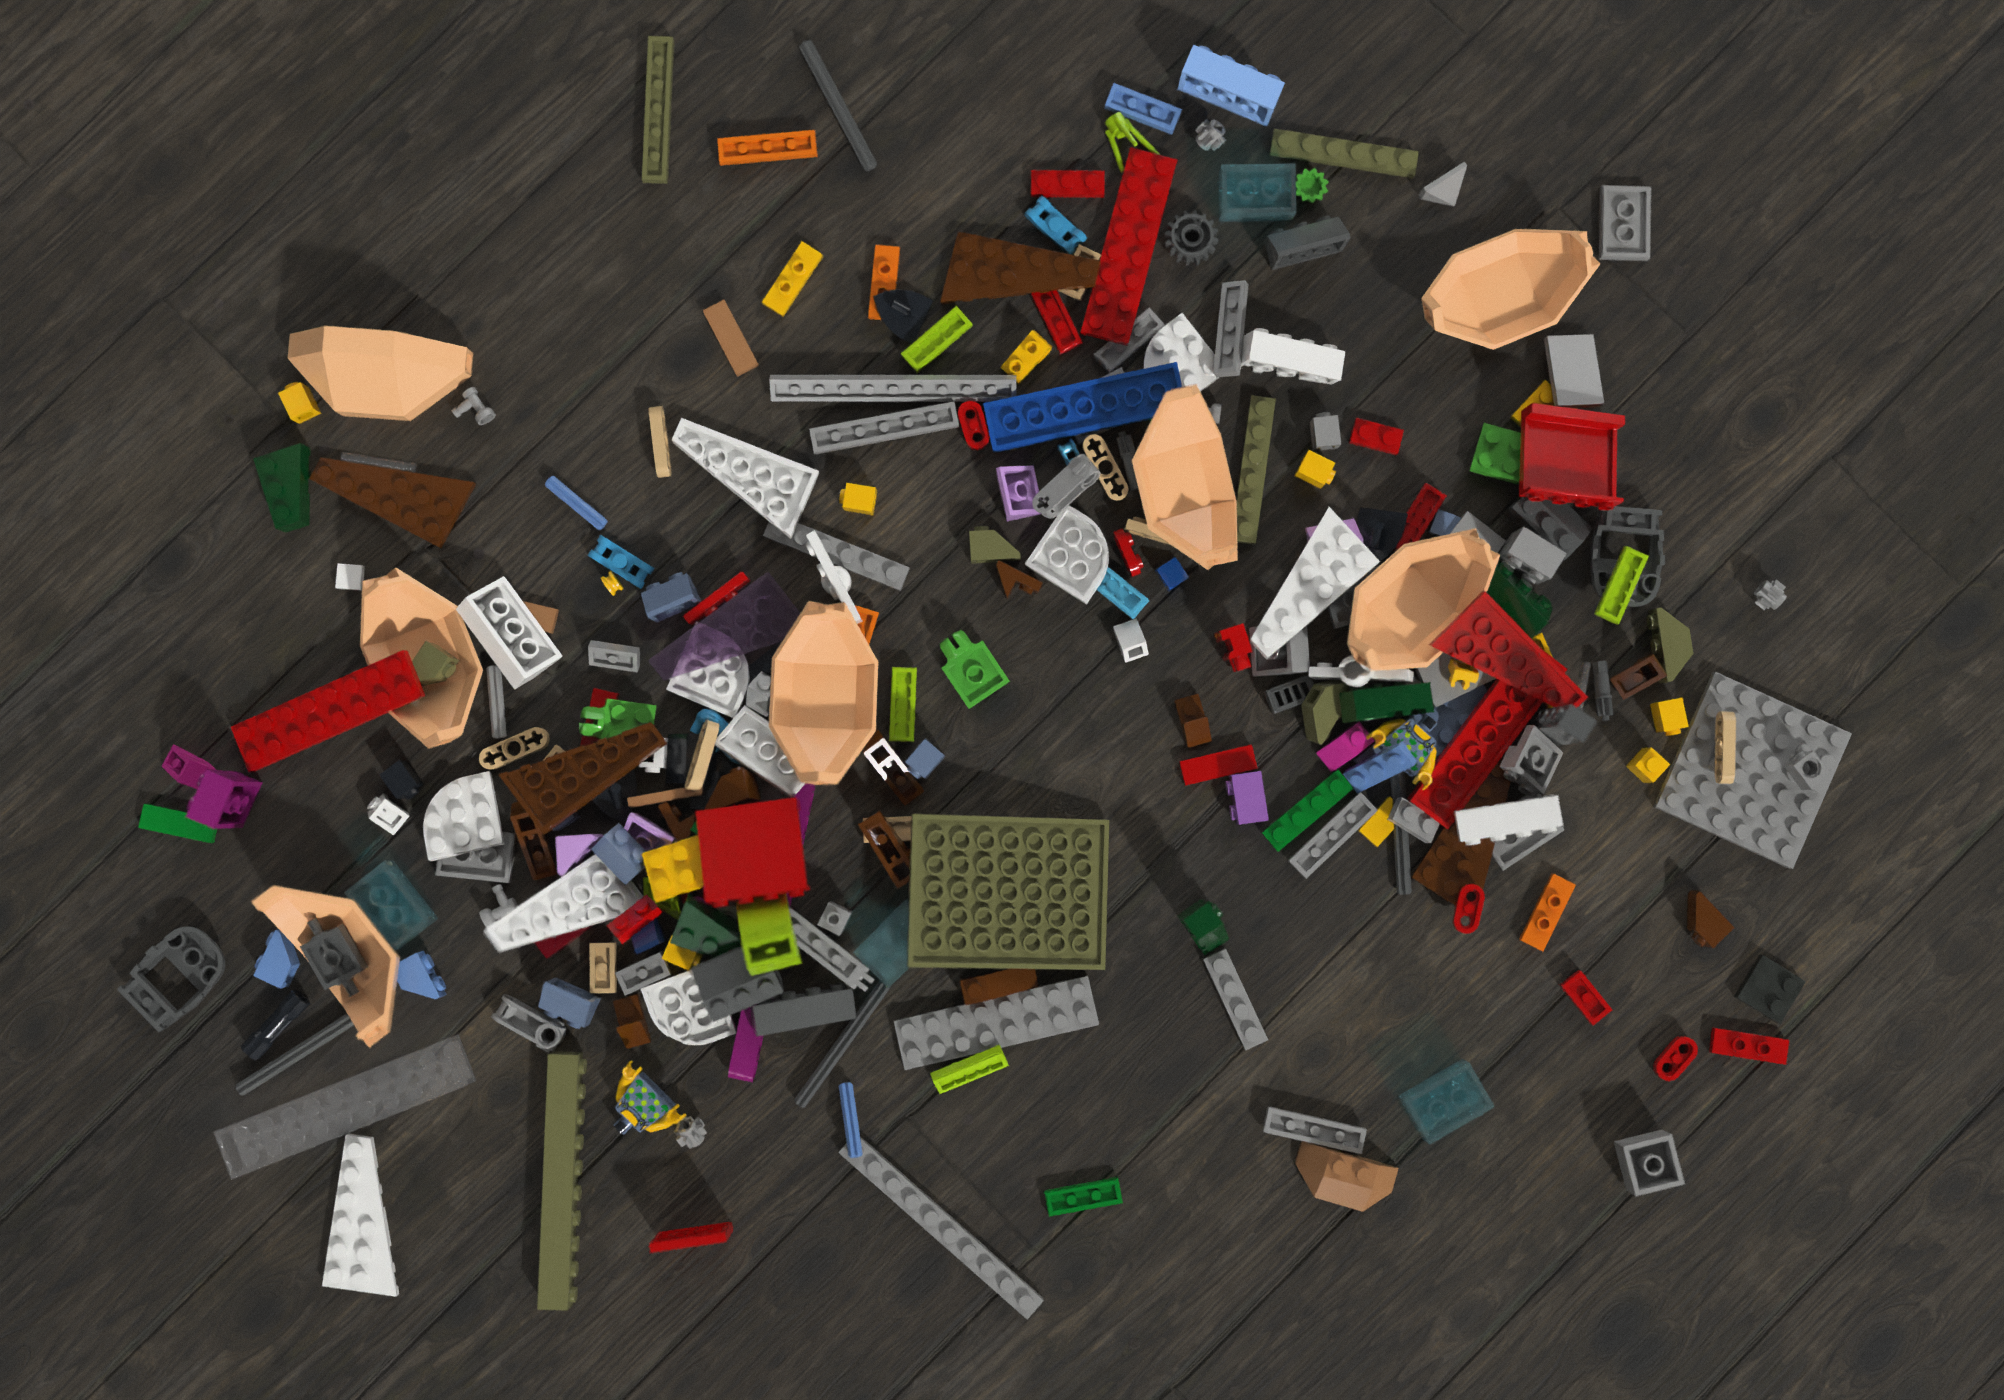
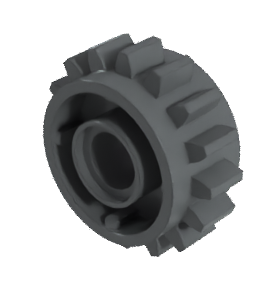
M1194 210L1193 214H1188L1187 211H1184L1182 217L1175 215V224L1172 222L1168 223L1167 228L1170 231H1166L1164 236L1169 239L1165 242V247L1171 248L1169 255H1175L1177 257L1176 262L1178 263L1181 260L1185 261L1186 266L1190 262L1199 265L1200 259L1207 261L1209 258L1208 253L1213 254L1215 251L1212 245H1217L1218 238L1213 237L1218 232V229L1212 228L1214 221H1208L1205 213L1202 216L1198 215L1197 210ZM1194 234L1198 240L1196 242H1189L1186 240L1185 235Z

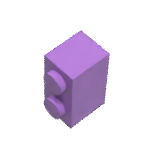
M1261 771L1230 775L1229 781H1226V791L1228 796L1232 795L1233 805L1229 806L1231 820H1235L1236 825L1268 821Z

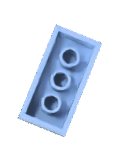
M1193 45L1182 70L1178 90L1267 126L1285 82H1282L1279 77L1273 74L1265 75L1258 72L1254 66L1241 65L1230 56L1217 55L1206 46L1198 47Z

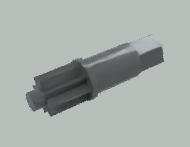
M1126 431L1119 432L1120 437L1116 439L1120 458L1123 461L1130 491L1139 489L1132 463L1136 451L1132 436L1127 435Z
M1607 661L1592 662L1597 717L1601 716L1602 721H1609V716L1613 715Z

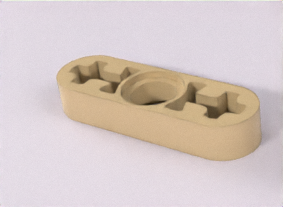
M662 406L649 407L656 473L658 478L671 476V463L664 410Z
M1096 434L1089 435L1083 441V450L1086 456L1097 469L1101 461L1108 460L1113 466L1111 473L1108 475L1100 474L1098 479L1109 498L1112 500H1122L1128 494V485L1104 439ZM1092 438L1094 441H1100L1101 445L1098 446L1100 454L1104 451L1107 453V456L1100 457L1096 462L1092 459V457L1097 456L1095 451L1087 449V446L1090 445L1089 440ZM1115 473L1119 476V478L1114 479L1116 484H1122L1124 487L1121 490L1122 495L1120 496L1116 493L1111 494L1110 490L1113 489V485L1110 481L1107 484L1104 482V479L1112 477Z
M1719 711L1715 720V780L1718 784H1732L1735 778L1736 717L1734 712Z
M710 720L704 722L686 778V789L695 792L700 791L719 732V723Z
M534 727L483 749L479 755V762L486 769H498L544 749L549 744L550 736L543 728ZM535 732L543 735V738L540 739V745L538 743L526 745L522 739L524 736L526 741L533 739ZM513 741L518 742L521 746V751L516 756L511 755L508 751V746ZM489 752L491 754L503 752L504 756L494 759V765L491 762H486V759L489 758Z

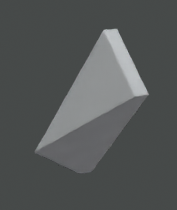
M1465 162L1461 163L1425 186L1420 192L1419 197L1422 200L1455 206L1467 164Z

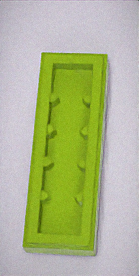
M955 306L905 349L901 356L916 373H919L973 325L962 311Z
M1628 546L1623 547L1594 615L1616 625L1620 623L1649 557L1648 555Z
M892 667L889 741L914 742L917 668Z
M998 1045L930 1074L939 1094H942L1005 1068L1009 1064L1001 1046Z

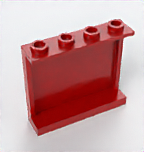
M1531 403L1521 410L1519 496L1528 497L1530 501L1535 502L1552 500L1553 504L1558 505L1575 503L1576 507L1598 506L1599 510H1612L1615 506L1624 502V498L1616 497L1617 430L1625 425V415Z
M798 798L696 811L706 903L713 904V908L729 906L728 902L738 901V904H749L754 902L753 898L763 897L764 901L779 899L781 894H788L789 897H799L804 895V891L810 890V886L807 885L799 816L801 805Z

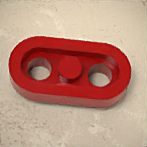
M966 401L958 409V417L965 441L973 450L984 449L989 443L990 434L982 408L975 401ZM973 411L975 416L969 419L966 417V413ZM979 434L982 436V440L975 442L973 436Z
M1123 528L1114 531L1115 542L1130 576L1134 577L1141 574L1140 568L1144 566L1139 554L1134 555L1131 548L1134 542L1130 532H1124Z
M1466 884L1458 892L1452 923L1454 928L1460 933H1472L1479 926L1485 894L1482 888L1476 884ZM1468 892L1474 893V900H1467L1466 895ZM1463 916H1467L1469 919V923L1466 926L1461 924Z
M1686 1036L1674 1038L1655 1060L1653 1065L1655 1074L1666 1081L1677 1079L1697 1056L1698 1047L1696 1042ZM1684 1044L1685 1051L1680 1053L1679 1046ZM1665 1063H1668L1669 1069L1664 1072L1662 1067Z

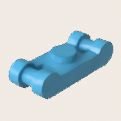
M1040 196L1036 201L1037 204L1032 209L1029 208L1024 215L1064 253L1072 255L1076 251L1075 248L1078 244H1083L1086 241V235L1058 212L1045 197ZM1043 211L1049 215L1044 221L1039 217ZM1067 233L1072 236L1068 242L1063 239Z
M600 535L597 540L599 543L594 550H590L587 556L642 589L645 584L643 581L648 574L651 575L655 568ZM607 548L613 551L608 559L602 556ZM636 565L640 569L636 576H633L630 573Z

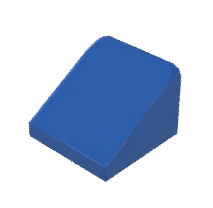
M1176 557L1155 570L1168 591L1189 578Z

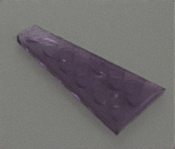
M766 572L648 660V662L661 679L666 681L782 642L801 613L770 573Z

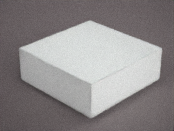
M338 564L335 588L362 591L365 566Z

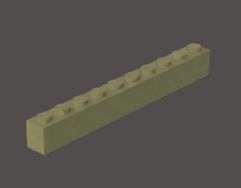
M553 1051L548 1054L537 1310H569L573 1303L577 1301L578 1289L574 1287V1277L578 1275L579 1263L575 1261V1251L579 1250L580 1237L576 1236V1226L580 1225L581 1212L577 1210V1201H580L582 1187L578 1185V1175L582 1174L583 1161L579 1160V1150L583 1149L584 1136L580 1134V1124L583 1125L585 1119V1111L581 1109V1099H584L586 1094V1085L582 1084V1074H585L587 1069V1060L583 1059V1052Z

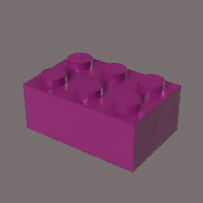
M206 770L198 779V790L195 796L188 802L186 817L213 829L243 828L263 782L237 771Z

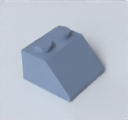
M682 572L671 575L668 577V582L661 585L660 582L648 585L646 587L647 591L641 593L649 619L660 622L701 602L691 576L687 573L683 575Z
M556 977L545 981L538 1007L545 1010V1015L555 1019L559 1016L566 1019V1024L580 1029L590 1024L602 997Z

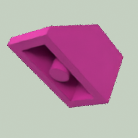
M1354 722L1317 751L1316 754L1329 771L1333 772L1357 756L1375 740L1372 737L1367 740L1366 736L1369 735L1367 730L1360 722Z
M176 745L172 746L162 764V767L177 782L198 789V779L206 770H216L209 762Z

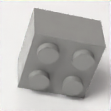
M1522 527L1511 533L1499 552V561L1501 563L1506 562L1513 570L1522 574L1521 578L1534 585L1535 583L1540 584L1551 579L1567 553L1529 529Z
M1658 1130L1614 1141L1626 1191L1634 1196H1640L1685 1184L1672 1134L1664 1130Z

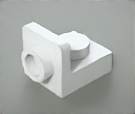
M667 744L650 756L654 758L653 762H642L639 764V767H645V772L660 773V768H666Z
M384 793L379 798L376 796L367 807L369 809V819L392 835L398 831L409 817V813L390 801Z

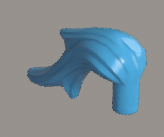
M702 709L697 713L690 731L699 734L704 722L710 720L719 723L718 737L729 723L718 712L712 709ZM723 752L724 755L732 762L741 765V763H739L738 761L730 757L728 754Z

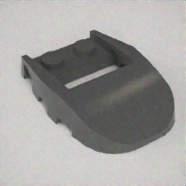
M1615 506L1612 510H1599L1590 542L1591 582L1599 598L1602 597L1617 562L1614 559L1600 558L1601 534L1603 531L1650 535L1649 557L1627 607L1646 605L1656 597L1661 583V569L1665 565V555H1663L1664 530H1659L1658 518L1662 516V510Z
M180 927L166 935L164 940L156 946H151L145 952L146 956L142 961L135 965L130 972L132 975L131 979L126 985L119 986L117 990L158 1032H161L201 1003L222 977L225 971V958L220 947L204 931L195 927ZM165 956L199 990L179 1010L145 977Z

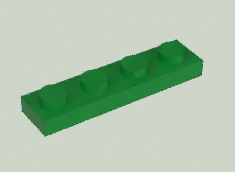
M1337 769L1261 833L1272 847L1279 852L1354 788Z

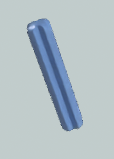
M551 476L546 481L545 486L596 529L602 530L608 521L554 476Z
M847 1082L839 1085L848 1156L850 1158H858L863 1153L852 1083Z

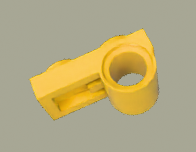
M1032 330L1001 368L1008 375H1016V382L1020 384L1032 369L1049 354L1052 346L1035 330Z

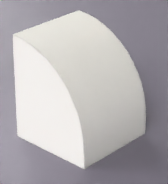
M1137 619L1113 626L1125 663L1149 655L1146 640Z

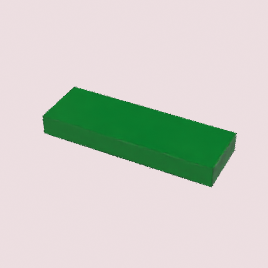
M151 804L143 805L138 828L208 843H214L217 829L187 818V812Z
M1118 1177L1044 1190L1049 1217L1123 1203Z

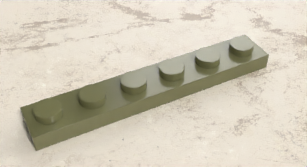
M648 36L642 164L643 183L668 184L674 56L673 37Z
M1274 129L1269 155L1414 178L1419 151Z
M1254 395L1250 397L1236 497L1238 543L1256 544L1275 398Z

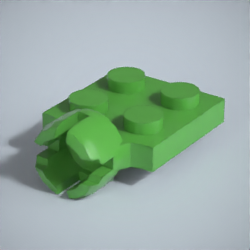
M1484 423L1469 471L1518 484L1520 480L1521 433Z
M959 630L952 634V637L959 646L955 649L949 638L940 643V649L947 658L946 665L941 669L968 709H970L1010 681L983 640L974 644L964 631Z
M605 699V704L601 708L587 706L582 709L580 718L592 719L593 724L579 723V732L583 736L596 737L600 740L622 734L623 731L650 722L654 725L656 705Z

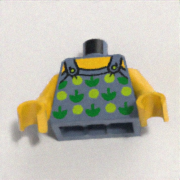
M1425 715L1418 724L1411 718L1406 720L1402 718L1383 722L1375 731L1366 736L1367 740L1371 737L1374 738L1376 744L1373 748L1378 747L1381 751L1403 741L1417 760L1413 767L1404 771L1409 776H1416L1412 782L1416 784L1420 780L1424 785L1423 790L1432 783L1431 774L1434 769L1437 752L1434 746L1437 741L1429 733L1437 723L1429 715Z
M630 1061L624 1067L615 1097L618 1102L615 1109L622 1116L613 1126L619 1133L625 1135L632 1126L638 1132H642L644 1129L648 1132L666 1129L686 1117V1114H678L677 1108L680 1105H676L644 1072H641V1067L634 1070L631 1067L633 1061Z

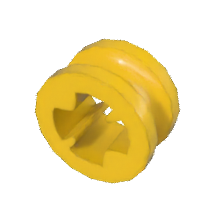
M610 571L608 572L609 575L607 577L602 576L601 580L608 591L614 596L617 590L622 591L624 588L615 574Z

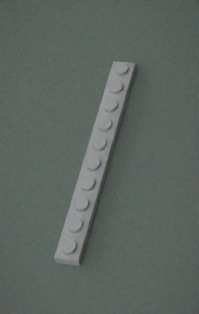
M770 375L769 379L771 401L991 402L1016 396V375Z
M861 1136L863 1153L861 1157L850 1158L848 1156L847 1143L838 1152L1026 1319L1044 1301L1040 1294Z

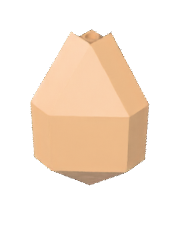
M1514 229L1453 254L1422 297L1424 318L1435 331L1494 350L1557 324L1601 263L1593 257L1592 247L1588 243L1587 231Z
M322 326L290 334L288 360L330 407L342 416L411 421L471 377L473 352L467 347L396 331Z
M1197 384L1172 389L1165 393L1132 459L1148 529L1209 570L1214 565L1238 561L1237 501L1221 433Z
M1476 528L1402 545L1355 587L1348 646L1354 660L1372 671L1428 667L1443 653L1429 644L1482 591L1487 593L1500 554L1490 550L1489 544L1484 539L1479 538Z
M395 567L385 576L362 581L360 647L367 665L402 650H408L413 661L425 641L437 644L459 660L455 672L446 681L422 686L425 697L389 712L392 717L427 748H432L450 743L462 735L483 668L464 620L456 610L458 606Z
M808 601L772 657L769 729L801 783L815 785L838 784L876 731L878 660L845 602L826 605Z
M277 886L271 887L252 901L257 910L264 912L304 957L305 955L300 946L309 942L314 937L312 930L307 924L309 921L317 918L323 930L333 929L344 924L368 967L352 978L358 991H360L355 995L349 997L343 984L334 985L329 989L342 1004L358 1030L357 1038L363 1040L368 1047H371L391 1031L400 957L356 901Z

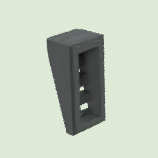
M1306 675L1264 691L1272 715L1302 704L1306 695L1301 683L1306 682L1310 692L1314 685L1312 678ZM1294 685L1297 686L1301 699L1297 700L1292 686ZM1283 689H1288L1292 699L1291 703H1288ZM1275 692H1279L1283 706H1279Z

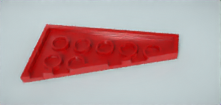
M1484 591L1429 644L1553 707L1571 704L1578 708L1588 698Z

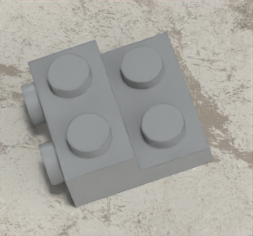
M1527 725L1518 745L1509 746L1499 767L1505 771L1503 776L1507 780L1519 784L1518 790L1525 795L1544 794L1563 752L1535 725Z

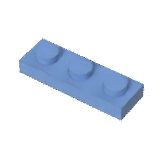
M1113 83L1104 109L1114 113L1121 112L1127 118L1171 135L1182 111L1180 108Z
M1402 741L1346 769L1343 775L1356 793H1359L1413 767L1417 760Z

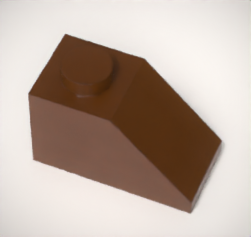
M737 767L731 769L729 774L721 776L705 810L752 804L760 801L761 797L755 773L745 770L744 767Z
M1691 890L1688 893L1687 929L1693 934L1691 938L1697 945L1714 948L1735 927L1700 891Z

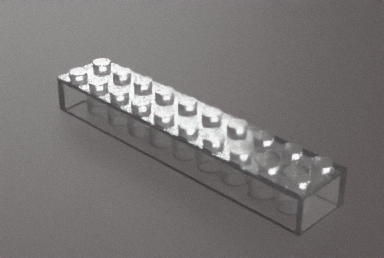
M458 1034L214 1132L232 1180L475 1082L476 1078Z

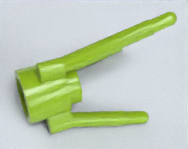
M1121 112L1115 113L1106 120L1105 125L1108 130L1105 134L1110 140L1121 172H1124L1125 168L1114 138L1115 136L1117 139L1126 136L1132 145L1136 147L1138 143L1132 136L1133 134L1151 153L1160 155L1132 126L1128 118L1125 119Z

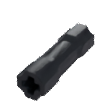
M292 990L258 1030L254 1031L241 1045L242 1051L254 1060L260 1059L288 1025L298 1018L310 1005L308 998L301 992Z

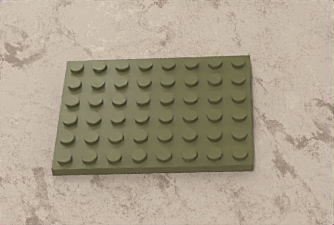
M911 814L906 966L1105 970L1109 820Z

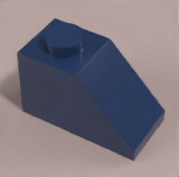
M658 917L632 936L636 954L668 940Z

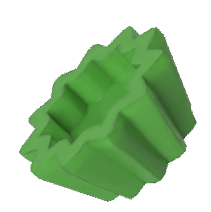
M1315 168L1311 171L1304 169L1303 174L1296 175L1297 181L1293 184L1296 189L1295 195L1301 197L1302 201L1307 200L1310 203H1314L1315 200H1322V194L1328 192L1325 186L1329 181L1323 179L1324 173H1317Z

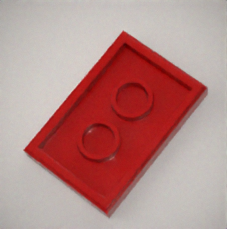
M732 1222L660 1231L649 1243L650 1253L727 1242L733 1232Z

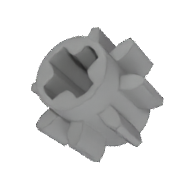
M1206 119L1195 129L1198 133L1196 142L1204 150L1211 148L1215 151L1226 141L1223 137L1225 128L1217 120L1209 122Z
M1777 579L1771 582L1765 580L1754 592V595L1757 596L1755 604L1763 610L1770 607L1773 610L1777 609L1787 597L1783 591L1786 587Z
M692 1116L683 1118L676 1125L674 1133L677 1138L675 1140L681 1147L687 1145L691 1149L692 1147L699 1146L704 1140V1135L707 1134V1131L703 1128L705 1124L699 1117L695 1120Z

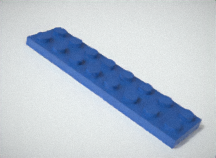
M1173 362L983 403L993 452L1153 419L1165 393L1182 387L1178 364Z

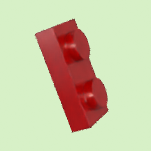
M1356 418L1349 443L1397 455L1404 430Z
M646 894L610 922L607 927L623 944L659 916L662 911Z
M1577 970L1559 985L1590 1025L1594 1026L1612 1011V1008L1581 970Z

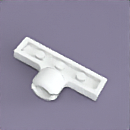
M815 530L806 534L809 540L805 543L811 556L817 555L820 564L816 566L822 575L821 583L828 594L833 596L834 600L840 599L841 603H846L857 624L862 622L863 620L848 594L852 583L850 574L845 568L833 565Z
M1353 656L1343 659L1339 667H1332L1331 663H1317V667H1309V677L1315 680H1342L1347 685L1353 687L1363 686L1368 681L1413 682L1414 672L1409 669L1372 671L1356 662Z

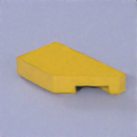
M1390 796L1377 808L1378 811L1358 829L1375 847H1378L1394 829V823L1387 820L1393 808V799Z

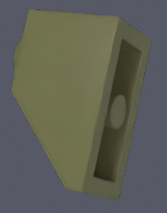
M989 526L974 527V531H969L971 564L998 562V560L1001 562L1020 561V552L995 530H989Z
M425 641L412 661L422 686L446 681L447 678L453 675L459 662L457 658L443 648L428 641Z

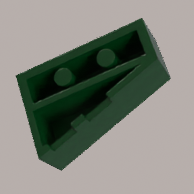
M302 443L253 458L275 529L285 533L310 524V494H308L311 448Z
M1498 560L1487 594L1532 639L1549 623L1553 610L1552 604L1544 595L1539 596L1532 590V585L1524 578L1519 579L1513 574L1514 570L1506 562L1501 563Z
M1392 682L1390 687H1385L1384 683L1369 685L1370 689H1364V685L1360 687L1350 686L1348 687V692L1339 693L1343 723L1434 712L1430 682L1405 685V682Z
M695 890L688 892L670 943L712 958L742 946L739 922L730 915L726 916L718 909L713 908V904L706 903L704 899L696 894Z
M1200 899L1177 915L1204 956H1207L1229 940L1225 926L1220 919L1223 914L1215 903Z

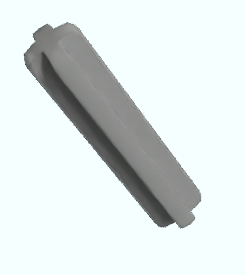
M497 665L488 666L486 671L492 737L498 739L505 738L507 732L502 672Z

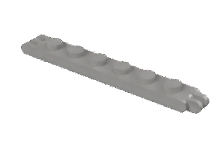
M789 906L797 945L851 988L855 989L858 986L866 992L869 987L861 982V980L865 978L871 984L875 979L868 974L870 969Z

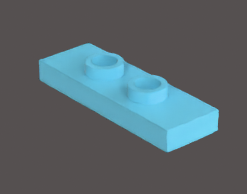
M1107 568L1105 577L1097 591L1130 618L1134 619L1149 602V599L1112 569Z

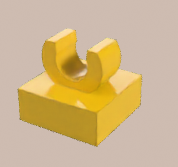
M1450 659L1448 669L1451 674L1449 677L1451 687L1455 686L1457 680H1463L1462 687L1464 690H1467L1470 682H1477L1480 674L1476 668L1460 660Z

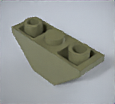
M1655 608L1648 611L1647 626L1652 631L1651 651L1655 654L1656 659L1667 674L1666 677L1659 680L1660 684L1672 682L1693 655L1690 629L1663 608Z
M1327 680L1314 684L1303 701L1301 707L1306 738L1309 741L1322 745L1329 738L1331 729L1336 721L1341 718L1339 693L1348 692V687H1350L1342 680Z

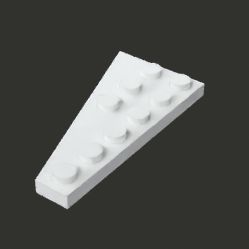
M681 418L672 442L791 539L818 478L819 471Z
M1330 507L1327 509L1250 640L1266 660L1380 562Z
M595 854L486 928L484 933L496 949L501 952L615 919L640 900L643 895L632 881L624 885Z
M347 1134L344 1142L322 1286L397 1297L399 1295L398 1285L396 1286L394 1274L396 1270L395 1264L392 1262L391 1240L386 1210L382 1202V1186L379 1184L377 1172L378 1161L374 1137Z

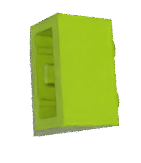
M781 894L779 899L764 901L763 897L753 898L754 902L749 904H738L736 902L747 969L751 976L801 963L786 894Z

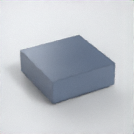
M1438 509L1428 533L1435 536L1450 534L1461 517Z

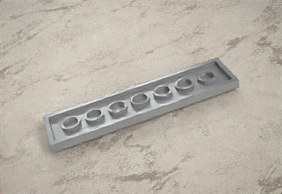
M1086 975L970 1005L961 1004L894 1020L904 1069L908 1070L981 1053L998 1045L1002 1048L1097 1026L1099 1021L1089 978Z

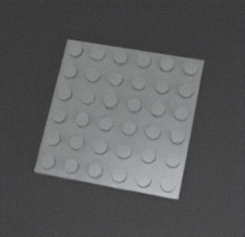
M1712 672L1653 807L1786 868L1793 869L1852 733L1720 673ZM1719 711L1734 712L1736 717L1735 778L1732 784H1718L1715 780V720ZM1799 750H1814L1831 773L1830 777L1812 790H1801L1784 767L1785 764L1791 761L1789 757ZM1805 762L1803 764V772L1807 775L1810 768L1808 763Z

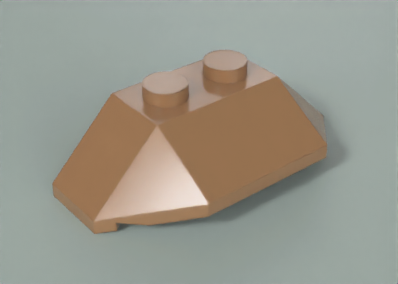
M1301 1141L1295 1165L1314 1198L1362 1212L1392 1193L1398 1172V1167Z

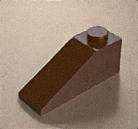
M876 727L875 733L864 746L862 752L901 802L907 805L923 793L924 789L907 770L906 765Z
M519 802L512 803L510 818L532 879L537 880L558 874L548 833L542 834Z
M879 811L858 825L897 888H900L909 882L910 851Z
M1004 968L960 979L965 1005L988 1001L1039 987L1035 969Z

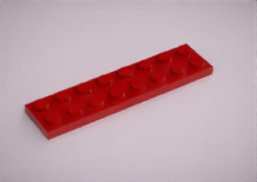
M1130 147L1100 258L1101 265L1096 285L1092 288L1081 334L1128 346L1177 159Z
M402 650L231 726L248 773H251L423 698L426 695L408 650Z
M1546 653L1564 673L1567 671L1566 667ZM1496 679L1436 759L1431 774L1432 783L1423 790L1424 785L1420 781L1407 800L1443 827L1449 829L1455 821L1453 811L1464 809L1543 701Z

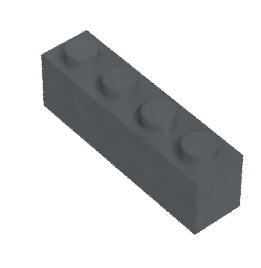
M1571 704L1547 708L1542 711L1539 710L1531 720V723L1556 746L1584 743L1597 720Z
M844 982L830 984V988L820 990V987H810L805 989L806 993L796 994L795 991L783 992L780 994L781 997L769 998L752 1005L750 1010L753 1032L756 1036L856 1019L853 989L845 985Z

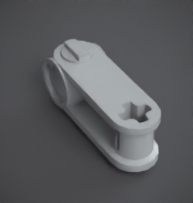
M1079 454L1035 495L1032 502L1034 510L1049 519L1058 516L1082 492L1098 480L1101 474L1100 471L1085 454Z
M503 994V1001L500 1007L491 1016L496 1022L536 1043L537 1047L548 1053L554 1051L566 1036L564 1022L552 1017L550 1018L507 994ZM548 1028L555 1032V1039L553 1041L546 1037V1030Z

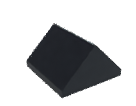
M668 734L666 783L685 784L699 734ZM715 745L703 785H711L712 771H716L717 752H715Z

